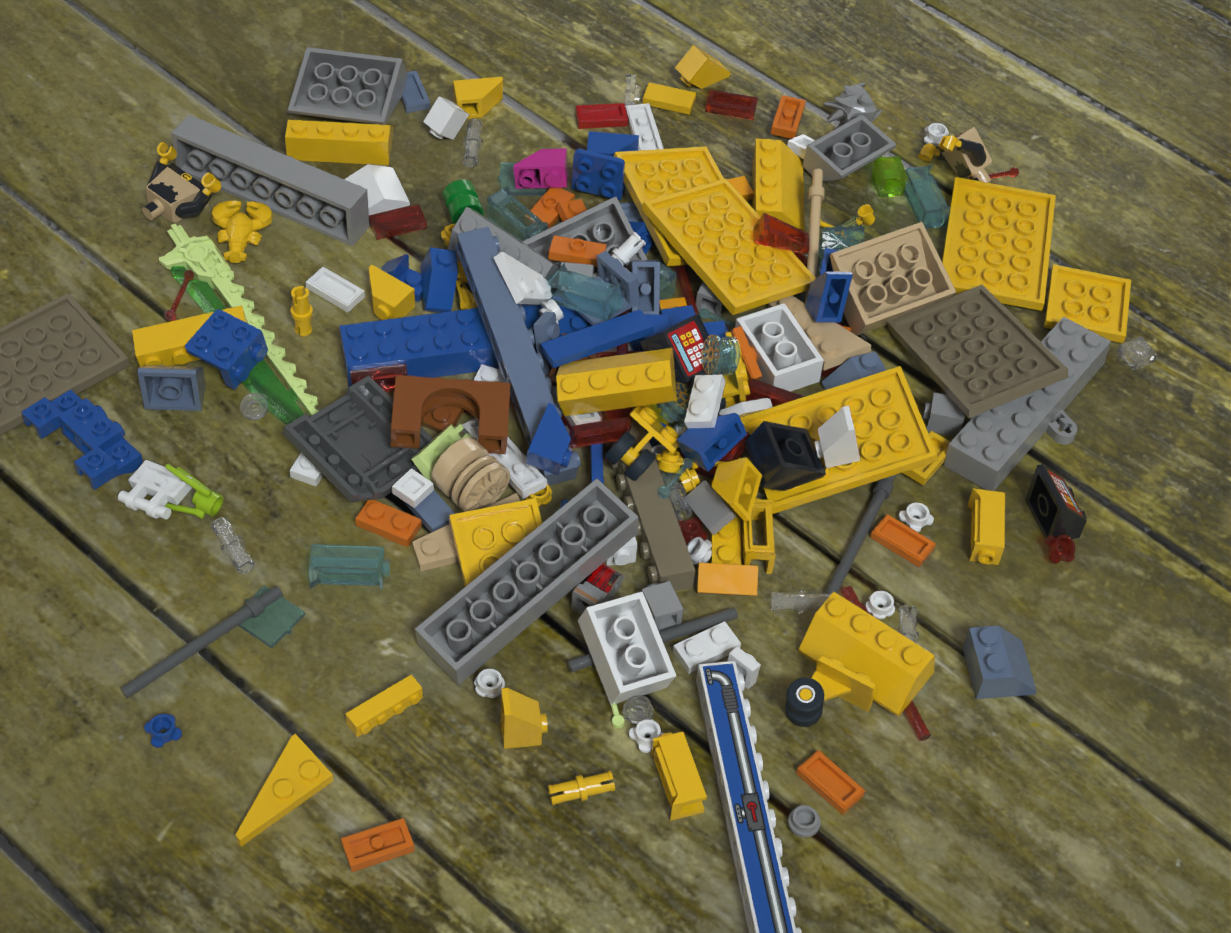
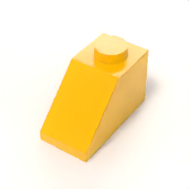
M692 45L675 67L681 74L679 78L689 87L695 85L700 89L726 79L732 74L719 60Z
M374 265L368 267L373 313L379 319L403 318L415 308V289Z
M747 457L721 463L717 466L712 488L744 521H750L762 474Z
M501 688L500 722L504 749L542 745V733H547L548 727L546 713L540 714L539 702L512 689Z

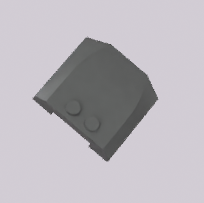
M369 375L350 386L346 395L310 417L304 414L284 426L282 433L350 502L381 499L392 492V486L411 468L421 473L411 459L433 439L421 427L420 449L391 447V422L394 400Z

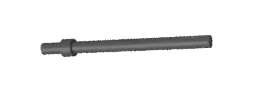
M897 474L878 480L873 490L874 496L824 593L827 598L833 592L838 594L884 500L889 498L893 490L892 484Z
M276 586L259 598L253 597L244 603V608L121 687L122 694L128 699L249 618L255 619L265 612L264 608L283 597L282 591Z
M732 607L661 630L659 634L664 643L713 627L724 621L728 622L737 619L738 614L736 609ZM588 651L587 655L567 661L570 673L590 666L596 668L590 651Z

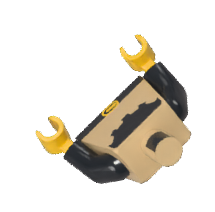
M975 127L960 132L955 136H943L938 149L933 144L928 143L923 146L918 157L927 162H930L933 156H937L938 160L947 161L959 178L971 176L976 181L987 183L991 181L984 168L992 163V159Z
M161 142L157 147V152L161 159L156 161L146 186L148 204L142 208L143 214L151 221L162 215L171 223L200 215L203 209L209 206L211 192L216 193L221 189V182L211 173H206L202 177L201 182H199L175 164L167 165L168 161H172L177 157V151L174 147L170 146L169 151L166 153L168 145L165 142Z

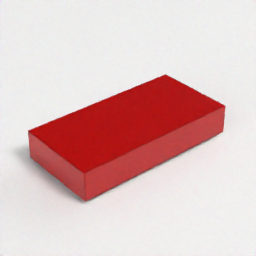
M625 103L577 105L575 108L578 129L628 126Z

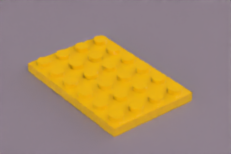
M689 147L615 152L613 157L621 158L625 161L624 184L666 266L689 265L641 209L645 201L724 179L708 148Z
M955 177L942 257L943 266L956 290L954 295L983 285L1002 304L1042 311L1045 303L1056 195Z
M726 178L643 203L641 210L732 315L807 291L810 288V283L816 279Z
M901 366L740 418L747 432L746 440L763 421L807 429L815 446L814 441L820 440L818 428L842 407L849 406L860 461L826 468L824 457H822L820 460L826 472L824 477L786 491L763 488L767 500H772V514L938 461L937 453Z

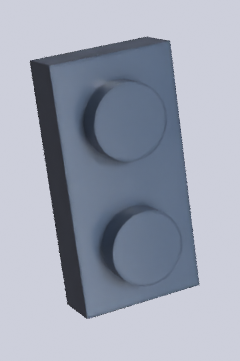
M545 311L534 324L537 353L541 354L544 363L542 371L544 374H550L552 366L541 352L540 347L541 343L558 338L560 328L556 322L555 312Z

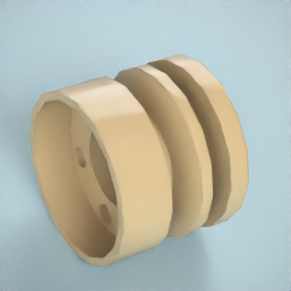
M468 437L452 444L440 456L431 474L434 485L447 497H452V501L463 512L482 509L496 503L506 490L510 480L509 470L502 463H499L494 456H490L488 451L474 438Z

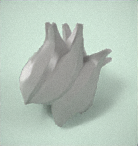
M865 83L851 86L845 85V90L839 97H835L834 101L824 103L825 107L836 109L827 117V121L830 123L840 119L841 121L837 128L860 115H863L872 123L882 110L876 109L870 95L864 89Z

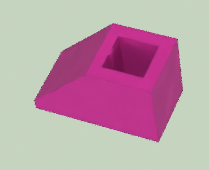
M567 148L540 149L514 164L516 189L567 187L569 171Z

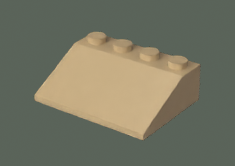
M923 222L830 254L834 272H851L853 274L843 313L853 334L856 336L888 325V322L950 298L956 293Z

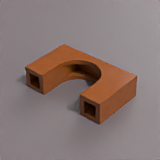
M396 375L391 422V447L420 449L421 426L425 416L438 407L456 406L469 411L475 417L479 427L478 443L488 453L506 454L510 383Z

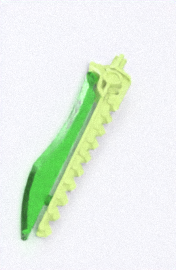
M172 224V229L168 230L167 233L176 247L165 256L159 257V263L166 269L171 270L173 278L184 287L205 314L226 309L212 289L217 290L229 308L242 305L248 324L262 330L268 347L266 358L290 391L286 390L264 359L258 362L250 371L248 378L242 382L243 385L262 406L286 425L304 415L295 402L297 400L309 416L320 411L315 409L316 405H318L317 396L304 393L305 389H307L306 380L293 376L296 373V365L282 360L286 356L285 348L272 344L275 341V333L262 329V326L265 325L264 317L251 313L255 309L254 301L241 298L244 294V286L231 282L234 279V271L231 270V267L213 240L208 236H193L189 238L181 225Z

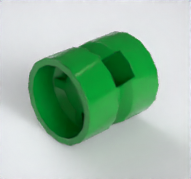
M456 180L445 187L443 200L449 211L452 224L457 223L466 207L484 216V210L472 182Z

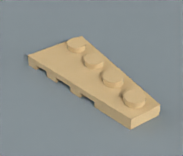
M794 296L769 303V308L785 303L823 358V370L841 365L850 357L871 352V344L836 322H815L805 307V303Z
M515 493L487 507L518 502L520 499L518 494ZM450 524L412 541V549L420 572L459 563Z

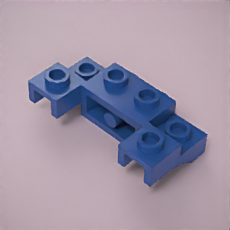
M71 389L51 402L44 397L21 412L24 423L27 426L34 425L41 439L61 427L62 434L84 454V456L74 461L76 472L80 476L85 474L89 477L91 487L94 490L114 477L133 473L143 464L142 455L123 438L125 432L122 426L116 421L112 422L101 406H95L87 398L82 400Z

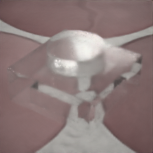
M626 74L625 106L634 105V100H639L640 85H636V75Z
M1142 336L1120 344L1118 353L1133 370L1155 362L1157 353Z

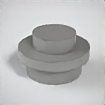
M799 806L789 814L788 826L799 837H811L820 828V817L816 810L810 806Z

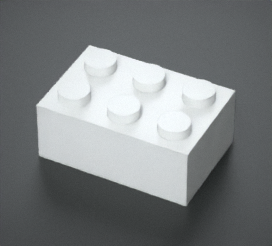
M785 303L736 319L735 328L742 326L749 345L753 346L756 351V362L762 374L759 380L771 398L820 381L824 360Z
M643 592L587 607L578 619L610 705L665 689L676 677Z

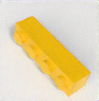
M411 674L345 713L346 724L356 737L362 734L365 735L377 725L387 722L392 716L401 714L407 707L419 703L423 698V689Z

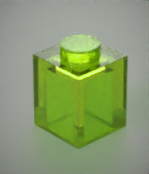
M900 156L875 159L871 177L879 198L904 195L908 176Z

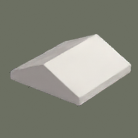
M367 164L344 179L367 189L369 215L410 206L406 193L392 167Z

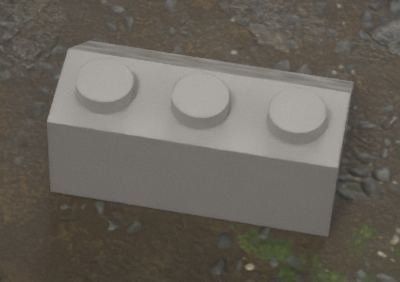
M860 115L808 144L802 167L812 176L814 169H822L823 181L839 180L896 148V143L866 117Z

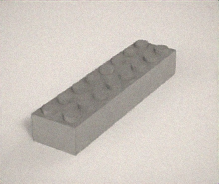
M188 115L171 133L173 147L177 151V157L175 158L176 166L196 180L201 181L206 173H211L221 182L220 190L248 202L264 203L269 206L273 213L352 247L369 228L367 189L360 185L353 184L336 175L322 171L191 115Z
M1063 317L1041 343L1068 368V378L974 416L949 443L944 466L985 490L995 491L1047 431L1049 423L1054 422L1057 414L1061 410L1064 411L1105 364L1111 343L1110 340Z
M595 479L416 627L415 633L418 645L459 686L638 534V516L602 482Z

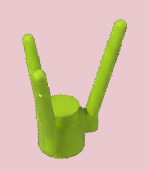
M170 464L165 465L168 471L196 490L192 499V503L195 504L196 508L167 503L165 507L173 511L192 514L201 519H204L206 514L213 517L218 513L224 500L222 495L210 490L181 467L174 468Z

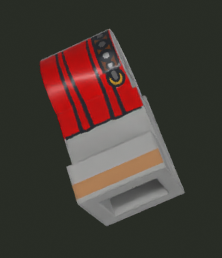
M604 563L601 564L583 585L579 584L573 590L571 609L582 615L586 609L583 601L591 606L611 601L621 587L624 575Z

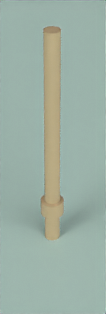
M822 169L813 170L812 186L809 188L811 209L807 269L815 278H817L821 202L824 200L825 189L822 187ZM809 290L805 291V304Z

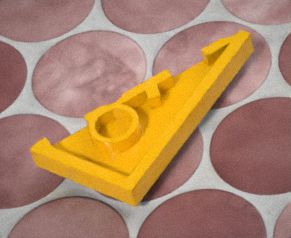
M296 734L291 736L235 834L237 843L241 847L333 782V774Z

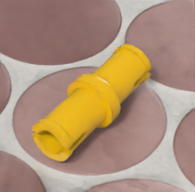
M297 286L291 291L293 302L291 316L295 322V333L298 335L300 329V336H307L312 332L311 317L313 315V308L309 304V290L307 288L304 289V286Z
M611 771L584 778L582 775L575 776V780L548 785L549 794L563 792L561 795L550 797L552 806L580 799L582 802L588 800L589 796L615 791L614 782L600 784L603 781L613 779Z

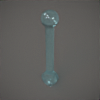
M707 308L700 310L701 318L725 321L726 325L735 328V322L712 314Z
M683 459V465L666 486L660 487L659 497L663 499L669 497L670 489L685 470L693 466L691 459Z

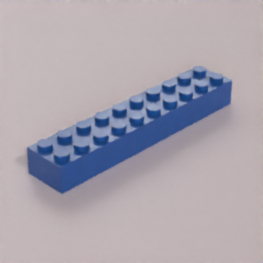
M565 297L554 298V301L564 315L558 321L560 328L559 337L563 333L569 334L593 326L566 302ZM518 304V306L522 305L525 310L526 321L524 322L526 328L532 330L535 339L534 324L541 317L539 310L542 307L541 305ZM478 308L340 325L341 350L348 387L368 375L378 385L395 383L396 375L430 378L478 372L482 364L500 369ZM535 341V345H533V346H534L535 352L537 353L536 341Z

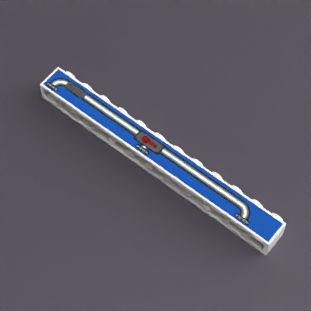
M735 661L699 664L696 684L749 933H802L800 927L796 928L793 917H796L795 900L793 897H789L787 892L789 874L787 868L782 867L780 857H782V843L779 837L775 838L773 830L776 827L774 810L768 808L769 786L766 780L762 781L761 777L763 760L761 753H756L754 746L757 743L755 726H750L748 717L751 715L749 700L744 699L742 693L745 688L743 673H738Z

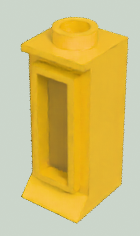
M973 488L967 505L972 510L970 561L986 565H999L1005 548V492Z
M756 498L750 521H744L741 518L742 565H750L751 560H765L766 574H772L776 557L774 551L772 500ZM751 520L763 521L765 546L753 545Z
M684 732L675 734L664 733L657 738H653L651 757H654L653 759L670 808H672L670 821L704 813L705 809L702 801L707 800V795Z

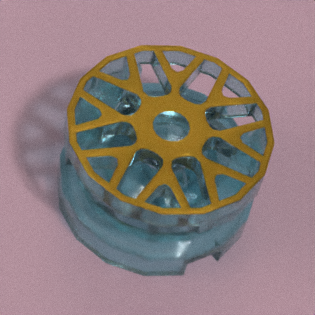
M718 335L708 336L702 350L704 371L711 375L719 373L723 376L733 375L737 370L740 359V347L737 339L732 336H724L722 338Z
M676 382L677 401L658 403L657 408H661L662 412L660 414L665 420L671 424L673 421L678 422V426L685 427L684 421L691 395L687 385Z

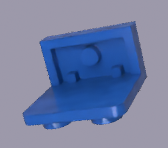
M576 149L573 155L572 189L608 198L617 197L618 200H621L626 189L624 184L625 161L617 157Z
M216 310L185 345L186 351L189 354L220 369L225 385L234 390L241 382L248 378L250 371L258 362L265 358L268 351L262 330L222 310Z

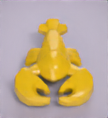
M223 201L213 207L212 220L216 225L224 229L217 233L218 243L228 242L229 251L223 253L225 260H229L230 263L246 261L247 254L243 252L247 244H259L262 235L256 231L269 226L273 219V213L266 204L255 201L247 202L246 210L248 216L240 212L241 201Z

